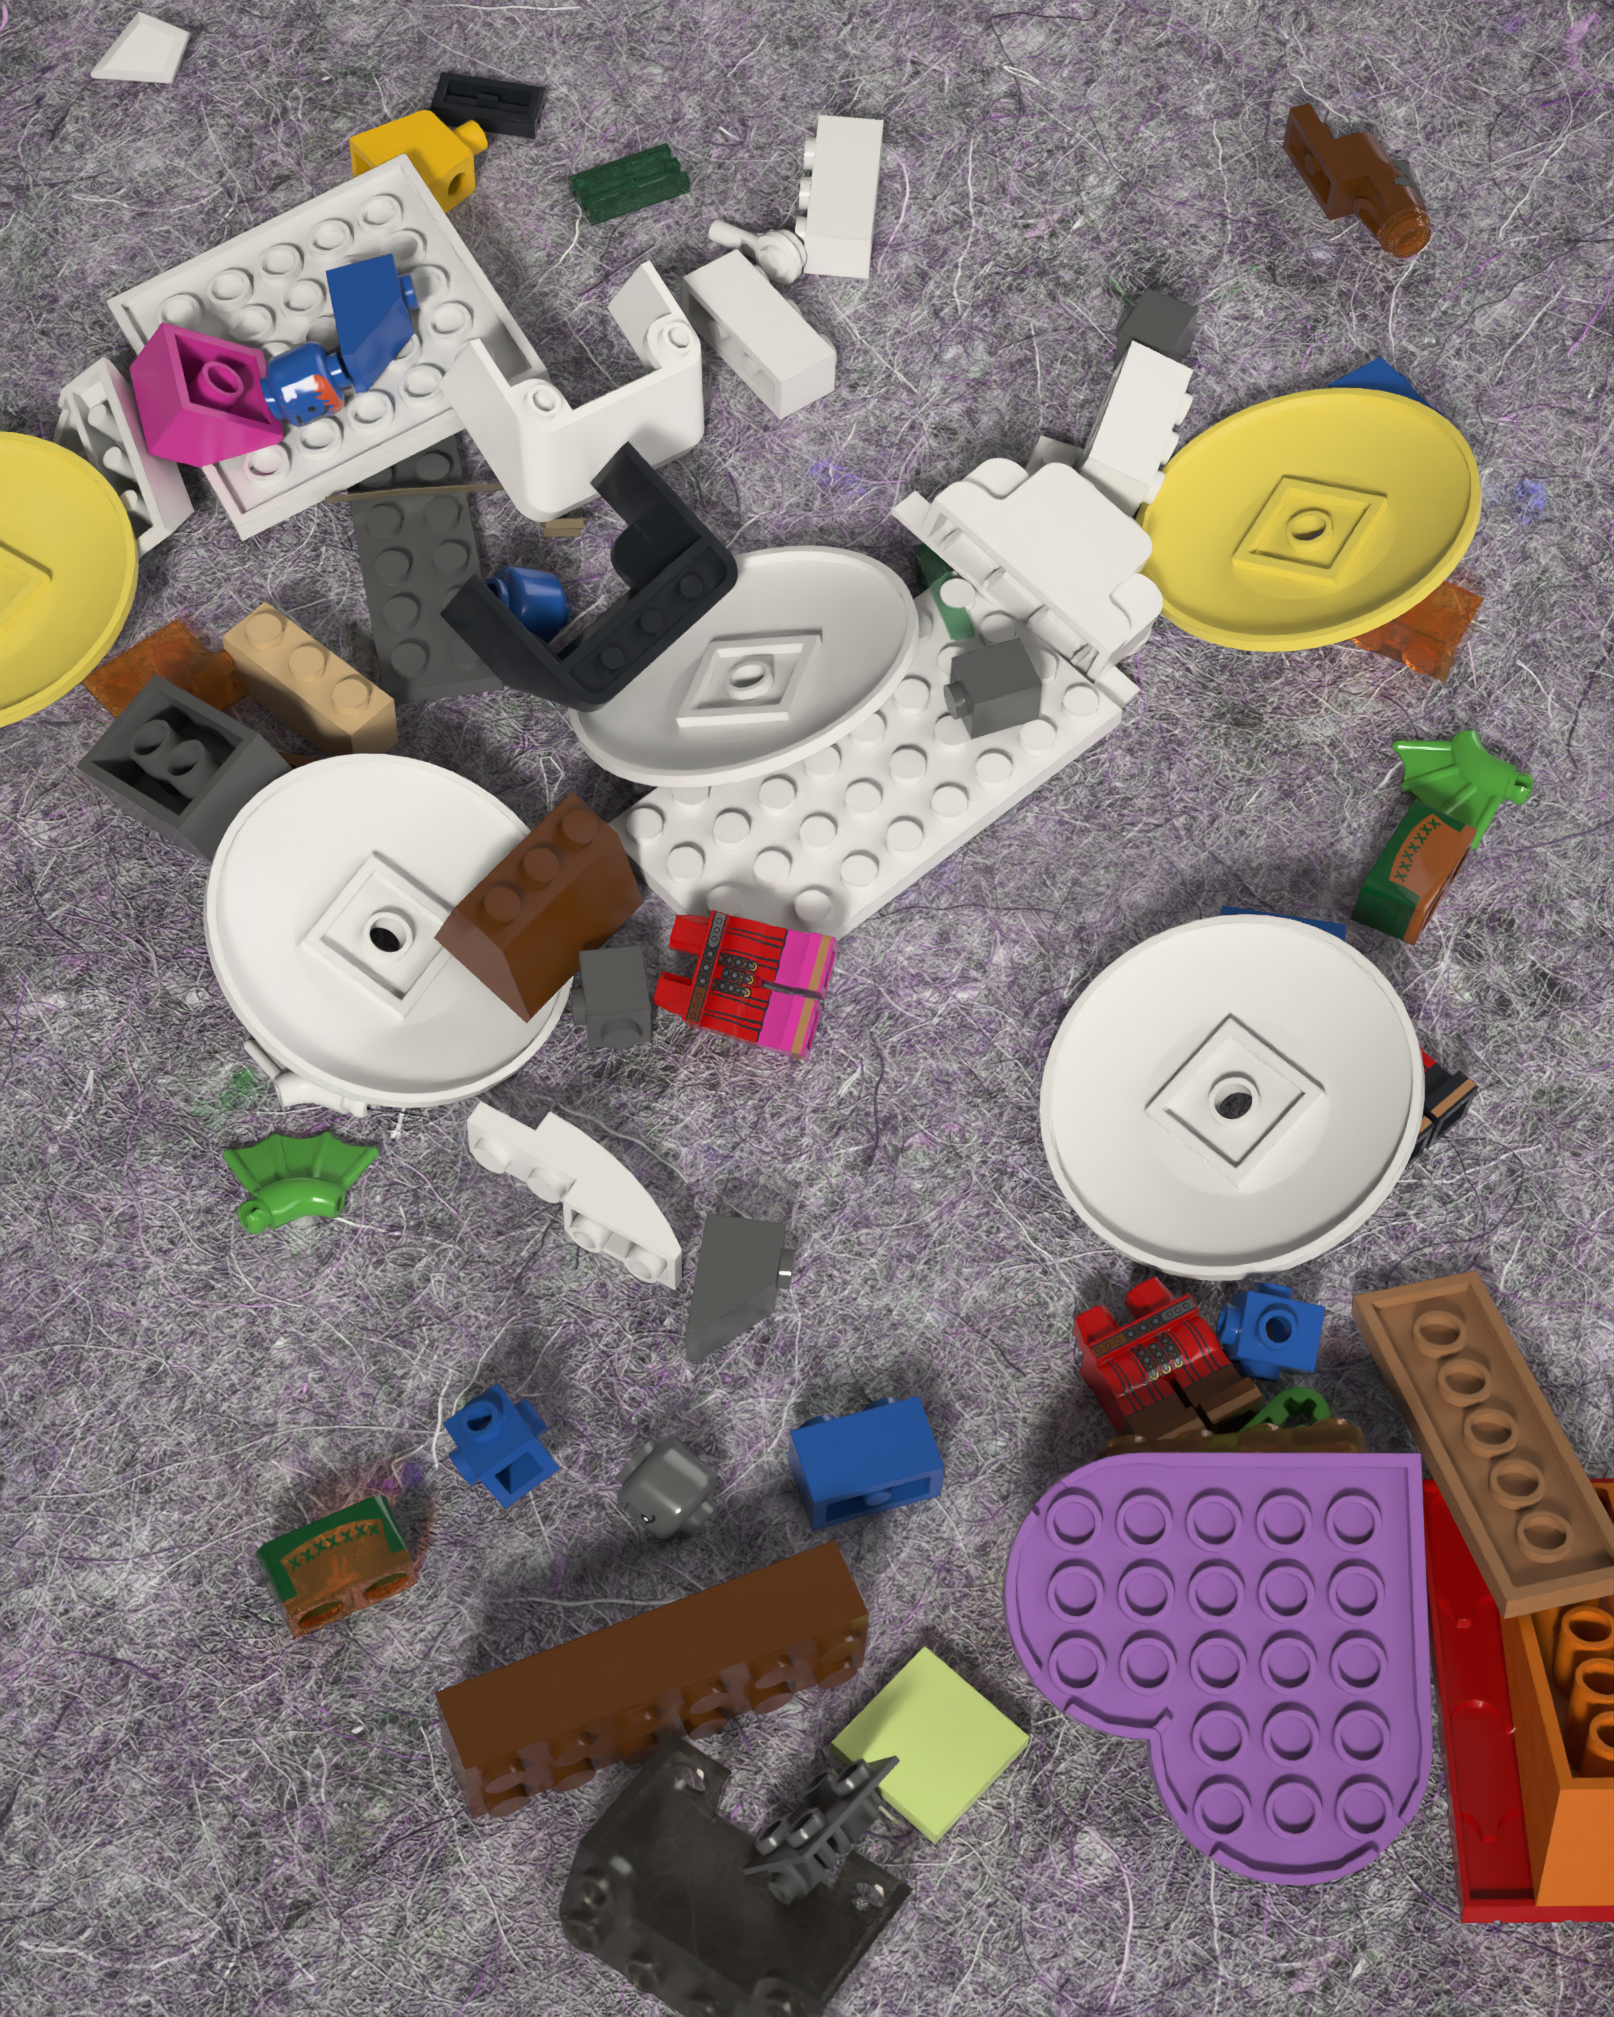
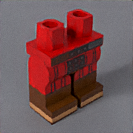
M1154 1276L1138 1284L1127 1293L1124 1303L1135 1321L1120 1328L1105 1305H1097L1075 1318L1072 1331L1084 1355L1079 1373L1089 1389H1093L1101 1407L1129 1453H1198L1200 1446L1205 1451L1237 1434L1259 1413L1264 1400L1263 1395L1250 1377L1242 1379L1222 1351L1210 1326L1198 1315L1199 1309L1190 1295L1186 1294L1175 1299L1157 1277Z

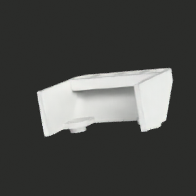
M650 260L642 263L607 306L649 374L572 410L562 393L545 380L528 379L510 387L478 337L466 345L438 383L516 508L525 517L533 521H551L601 497L590 483L627 441L656 470L688 454L704 434L700 340Z

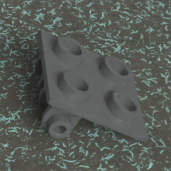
M896 1755L869 1763L861 1758L845 1769L835 1771L832 1767H828L818 1773L801 1790L800 1797L805 1802L790 1818L787 1816L778 1818L756 1838L754 1846L758 1849V1852L741 1870L745 1875L767 1870L773 1877L768 1887L772 1894L784 1904H790L795 1898L799 1900L805 1899L810 1891L827 1874L826 1870H831L837 1864L835 1853L845 1855L851 1848V1844L855 1843L878 1819L876 1809L881 1805V1799L874 1789L900 1760Z

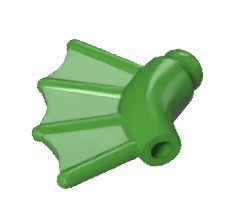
M1467 730L1459 732L1452 737L1451 741L1398 740L1392 744V749L1397 752L1405 769L1404 782L1401 783L1400 789L1403 792L1410 793L1419 801L1477 829L1470 849L1477 848L1501 803L1504 804L1506 800H1509L1514 804L1522 805L1530 797L1534 784L1533 777L1529 773L1517 772L1515 765L1489 754L1482 746L1479 734L1476 731Z
M328 1131L319 1136L302 1139L273 1133L270 1137L252 1147L234 1150L226 1149L223 1152L224 1160L251 1195V1200H246L238 1206L237 1216L243 1228L248 1233L254 1235L260 1234L267 1227L274 1230L304 1216L338 1218L344 1207L346 1191L379 1155V1150L376 1146H351L337 1140Z

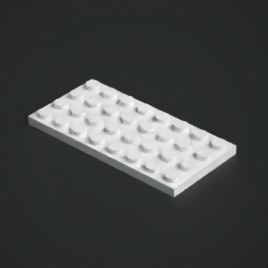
M953 570L913 599L920 626L919 643L914 660L904 679L888 700L852 732L806 759L758 777L717 786L696 788L657 787L609 822L608 825L618 833L632 871L677 914L710 918L711 911L714 910L731 916L751 919L808 934L813 932L835 937L838 942L1120 725L1122 709L1032 630L997 608L974 588L970 582ZM1020 638L1042 683L1039 719L971 739L962 719L954 720L950 715L944 698V685L950 683L951 658ZM765 984L762 987L770 990L776 989V987Z

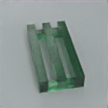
M667 143L568 176L569 191L591 226L690 192V178L686 172L681 173V164L676 157L671 158V149Z
M925 543L917 545V550H915L914 578L920 593L922 594L928 588L930 589L951 640L959 641L974 637V628L965 607H950L940 597L942 585L952 579L946 562Z

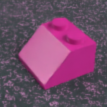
M162 322L129 368L146 446L150 455L196 467H203L279 444L284 437L281 422L271 413L261 390L260 378L266 376V361L261 350Z

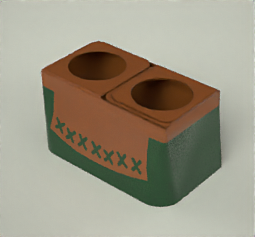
M1415 799L1369 872L1350 919L1415 946L1438 908L1440 901L1443 900L1464 865L1477 829Z

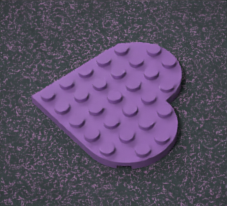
M1421 1453L1121 1454L1097 1460L1073 1471L1052 1486L1030 1509L1012 1541L1006 1559L1002 1590L1003 1613L1007 1633L1022 1669L1040 1693L1058 1710L1074 1721L1107 1735L1126 1739L1146 1740L1148 1764L1158 1797L1177 1829L1204 1856L1237 1875L1255 1881L1281 1885L1318 1884L1341 1878L1367 1866L1378 1858L1379 1854L1394 1841L1405 1825H1409L1425 1794L1430 1776L1433 1751Z

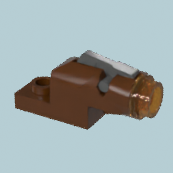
M1310 103L1290 108L1283 149L1329 221L1355 214L1358 220L1377 239L1384 251L1392 253L1396 258H1408L1420 252L1431 238L1430 219L1426 214L1427 207L1420 190L1416 187L1408 164L1401 160L1390 159L1383 146L1370 132L1355 133L1334 139L1329 125L1321 122Z

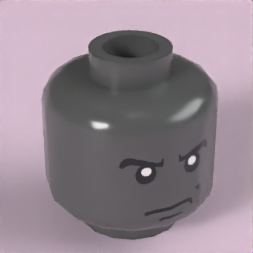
M650 1438L615 1477L622 1485L617 1495L620 1507L658 1540L670 1538L679 1529L688 1537H691L717 1508L707 1498L716 1487V1474L676 1438L666 1439L660 1444Z

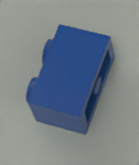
M919 1396L901 1401L894 1397L879 1399L866 1406L861 1412L839 1418L832 1415L817 1416L805 1421L798 1429L789 1431L788 1461L812 1531L941 1496L945 1466Z

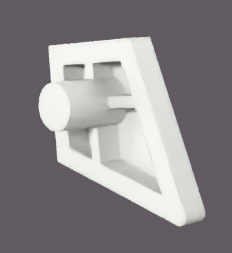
M138 12L91 71V77L96 79L173 84L191 33Z

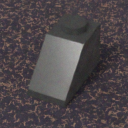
M707 1213L686 1328V1360L701 1361L774 1313L778 1288H791L795 1262V1250L784 1249L785 1224Z

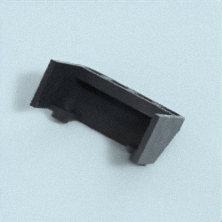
M629 441L614 454L590 483L629 526L613 542L610 552L612 566L622 580L631 588L558 654L541 637L529 632L476 574L463 585L440 613L442 618L505 685L581 712H594L606 706L733 589L738 578V567L733 555Z

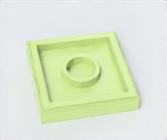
M924 1646L831 1742L830 1751L847 1767L861 1758L869 1763L896 1755L900 1762L878 1784L874 1791L930 1841L936 1844L1028 1746L1030 1736Z

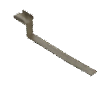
M501 483L404 488L325 497V504L392 496L505 489ZM560 518L548 522H540V525L543 526V538L580 537V529H584L588 518Z

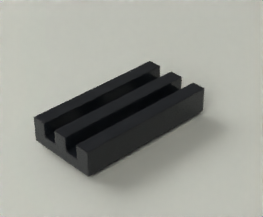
M441 72L429 111L433 112L446 126L459 127L470 120H474L484 132L535 139L537 124H540L542 109L546 105V88Z

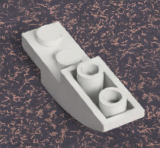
M480 1101L467 1119L469 1151L483 1167L498 1174H502L505 1171L526 1182L537 1196L547 1202H563L564 1231L568 1232L571 1239L580 1247L593 1253L603 1251L622 1261L625 1267L640 1280L648 1283L658 1281L676 1290L682 1281V1249L668 1221L653 1198L625 1166L580 1129L550 1111L538 1128L534 1130Z

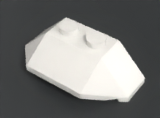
M101 357L60 390L58 407L63 410L54 432L53 443L74 452L89 462L115 489L127 511L135 532L139 559L172 534L194 512L176 461L148 454L135 391L112 362L105 357Z

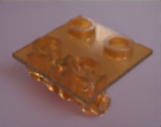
M178 619L81 681L83 687L115 720L154 674L221 712L226 711L249 696V691L230 673L236 668L230 654L223 648L216 653L212 650H207Z

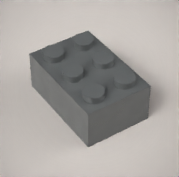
M156 674L153 675L76 766L119 809L209 865L212 863L214 854L225 832L240 810L272 781L294 770L260 733Z

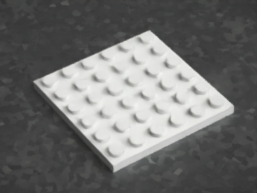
M405 153L106 301L136 357H138L160 324L164 322L261 350L264 353L267 364L268 360L272 357L310 341L319 343L329 355L338 352L342 357L326 270L392 253L400 276L411 275L419 303V308L410 310L414 334L368 391L356 394L351 381V385L343 388L345 404L339 412L299 428L291 425L286 419H282L280 422L284 437L279 444L200 467L242 541L325 500V497L333 496L465 429L464 424L438 383L470 341L479 337L510 387L528 379H541L551 383L547 368Z

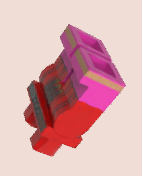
M714 910L711 911L710 918L677 914L670 936L669 947L671 950L698 956L697 966L693 979L662 971L657 983L653 1003L676 1016L682 1017V1021L690 1028L707 1031L808 1062L822 1011L821 1004L815 999L796 994L789 995L762 987L765 984L825 1000L839 949L836 938L813 932L808 934Z

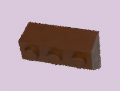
M571 792L453 909L434 939L523 1021L528 1023L579 970V951L600 949L640 908L644 901L618 833Z

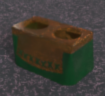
M384 1495L369 1497L270 1540L255 1553L260 1578L294 1639L351 1615L357 1610L365 1609L408 1590L415 1585L412 1558L388 1499Z

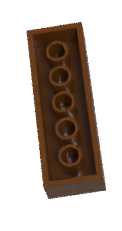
M836 1540L435 1692L443 1745L471 1818L474 1819L487 1813L493 1818L512 1814L524 1807L529 1802V1797L554 1787L557 1791L573 1790L592 1780L597 1770L620 1761L627 1766L642 1763L657 1755L661 1751L662 1745L687 1735L691 1740L706 1738L723 1729L730 1718L751 1710L755 1714L770 1713L786 1705L792 1699V1694L817 1684L820 1689H830L854 1677L857 1669L863 1667L869 1612Z

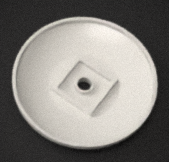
M811 545L785 546L733 556L738 567L737 582L733 589L602 709L594 712H581L568 707L571 725L576 737L587 755L603 769L632 782L658 787L696 788L728 784L765 775L806 759L837 742L865 722L888 700L907 674L916 654L920 632L918 613L908 587L891 568L882 562L848 549Z
M351 754L314 761L286 773L259 791L240 810L225 832L214 854L207 875L203 906L206 946L219 986L232 1010L248 1032L284 1066L327 1091L355 1101L387 1107L425 1108L465 1100L494 1088L524 1066L548 1039L568 1001L574 976L526 1023L434 939L453 909L531 833V830L500 800L474 782L428 762L388 754ZM385 928L391 931L398 939L399 950L385 952L378 949L371 941L370 930Z
M1252 914L1216 916L1170 928L1141 942L1108 965L1078 997L1062 1021L1045 1064L1040 1089L1039 1114L1041 1136L1048 1163L1066 1200L1082 1221L1101 1240L1120 1254L1143 1266L1183 1278L1207 1281L1244 1280L1281 1272L1314 1259L1355 1232L1375 1213L1391 1193L1404 1172L1415 1147L1422 1122L1425 1101V1074L1422 1052L1416 1031L1402 1000L1379 969L1358 950L1330 933L1291 919ZM1241 1092L1252 1097V1105L1249 1111L1242 1117L1228 1119L1220 1115V1106L1229 1095Z

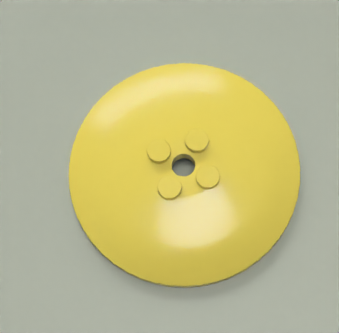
M1327 388L1292 393L1261 402L1214 424L1191 440L1163 467L1161 472L1166 475L1155 500L1151 505L1142 502L1136 517V522L1148 534L1153 547L1152 553L1140 574L1152 580L1159 588L1163 597L1161 614L1187 633L1224 647L1261 652L1296 651L1330 645L1362 635L1390 622L1424 600L1441 585L1465 555L1474 538L1482 508V485L1476 459L1463 435L1449 420L1426 405L1401 395L1364 388ZM1316 532H1323L1320 536H1318L1315 539L1307 541L1299 540L1308 538L1314 535Z
M0 431V728L18 722L57 701L78 685L100 663L111 649L130 613L136 593L139 572L135 532L122 501L106 478L89 462L56 443L35 436Z

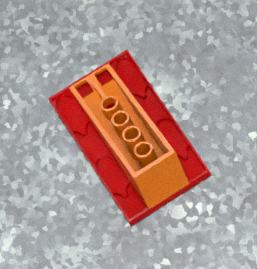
M1588 1478L1614 1525V1478ZM1422 1479L1429 1651L1439 1719L1438 1736L1448 1803L1447 1820L1461 1923H1493V1921H1500V1923L1565 1922V1920H1571V1922H1614V1594L1503 1619L1434 1479Z

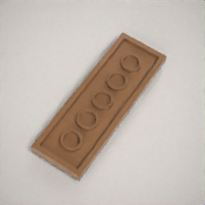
M1477 1270L1354 1295L1351 1314L1503 1619L1613 1595L1614 1525Z

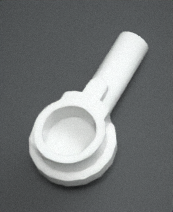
M715 220L710 226V240L733 250L738 249L741 253L755 258L757 265L764 270L768 278L777 283L786 285L794 282L800 276L802 267L806 264L807 255L805 248L799 238L790 231L783 229L775 231L771 229L767 233H757L754 235L721 220Z

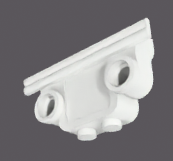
M992 458L979 465L963 480L949 485L934 498L932 505L915 490L893 508L891 514L965 580L970 582L974 588L997 608L1032 630L1118 707L1123 709L1138 695L1141 689L1117 669L1115 665L1125 656L1136 654L1143 648L1151 634L1152 626L1163 607V597L1157 585L1146 576L1140 574L1152 553V541L1133 518L1124 514L1100 493L1091 481L1082 477L1073 468L1063 463L1046 464L1029 477L1028 473L1016 462L1005 458Z

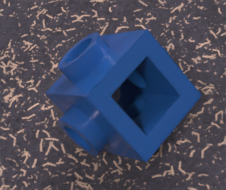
M1255 1282L1253 1291L1248 1290L1233 1294L1230 1304H1223L1217 1319L1216 1338L1219 1343H1223L1222 1351L1230 1362L1240 1364L1239 1374L1241 1376L1278 1382L1280 1372L1296 1376L1314 1373L1325 1306L1292 1300L1294 1292L1292 1288L1271 1283Z
M498 1383L482 1395L471 1399L460 1411L443 1422L446 1430L457 1445L456 1448L448 1453L453 1464L470 1486L481 1481L504 1509L508 1508L560 1469L540 1439V1436L547 1432L549 1428L526 1397L515 1404Z

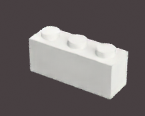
M819 115L816 137L806 136L804 170H812V177L801 176L799 209L808 210L807 217L797 216L795 235L802 242L807 255L803 273L869 279L884 120Z
M738 249L682 277V312L689 323L779 420L834 391L835 367L838 357L830 339L824 334H818L805 321L798 306L790 299L785 300L770 284L764 270L758 265H752Z
M1133 340L1111 375L1075 470L1082 477L1091 481L1100 493L1131 518L1141 502L1151 505L1155 500L1166 475L1158 470L1159 464L1166 465L1180 436L1172 431L1173 425L1177 427L1181 425L1193 400V396L1186 393L1193 370Z

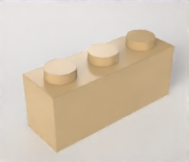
M266 601L222 636L229 680L328 757L351 754H385L399 742L394 699Z

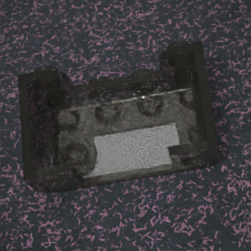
M673 1733L578 1843L559 1906V1918L565 1937L578 1950L593 1954L624 1975L628 1982L636 1989L654 1995L685 2017H836L903 1916L914 1889L855 1850H852L844 1861L834 1890L819 1881L805 1899L799 1900L795 1898L790 1904L782 1903L772 1894L768 1887L773 1877L767 1870L745 1875L741 1870L758 1852V1849L754 1846L756 1839L718 1815L732 1771ZM678 1765L686 1766L696 1772L703 1780L706 1791L697 1790L687 1784L679 1774ZM856 1883H866L875 1888L884 1898L885 1904L882 1907H878L869 1903L858 1891Z

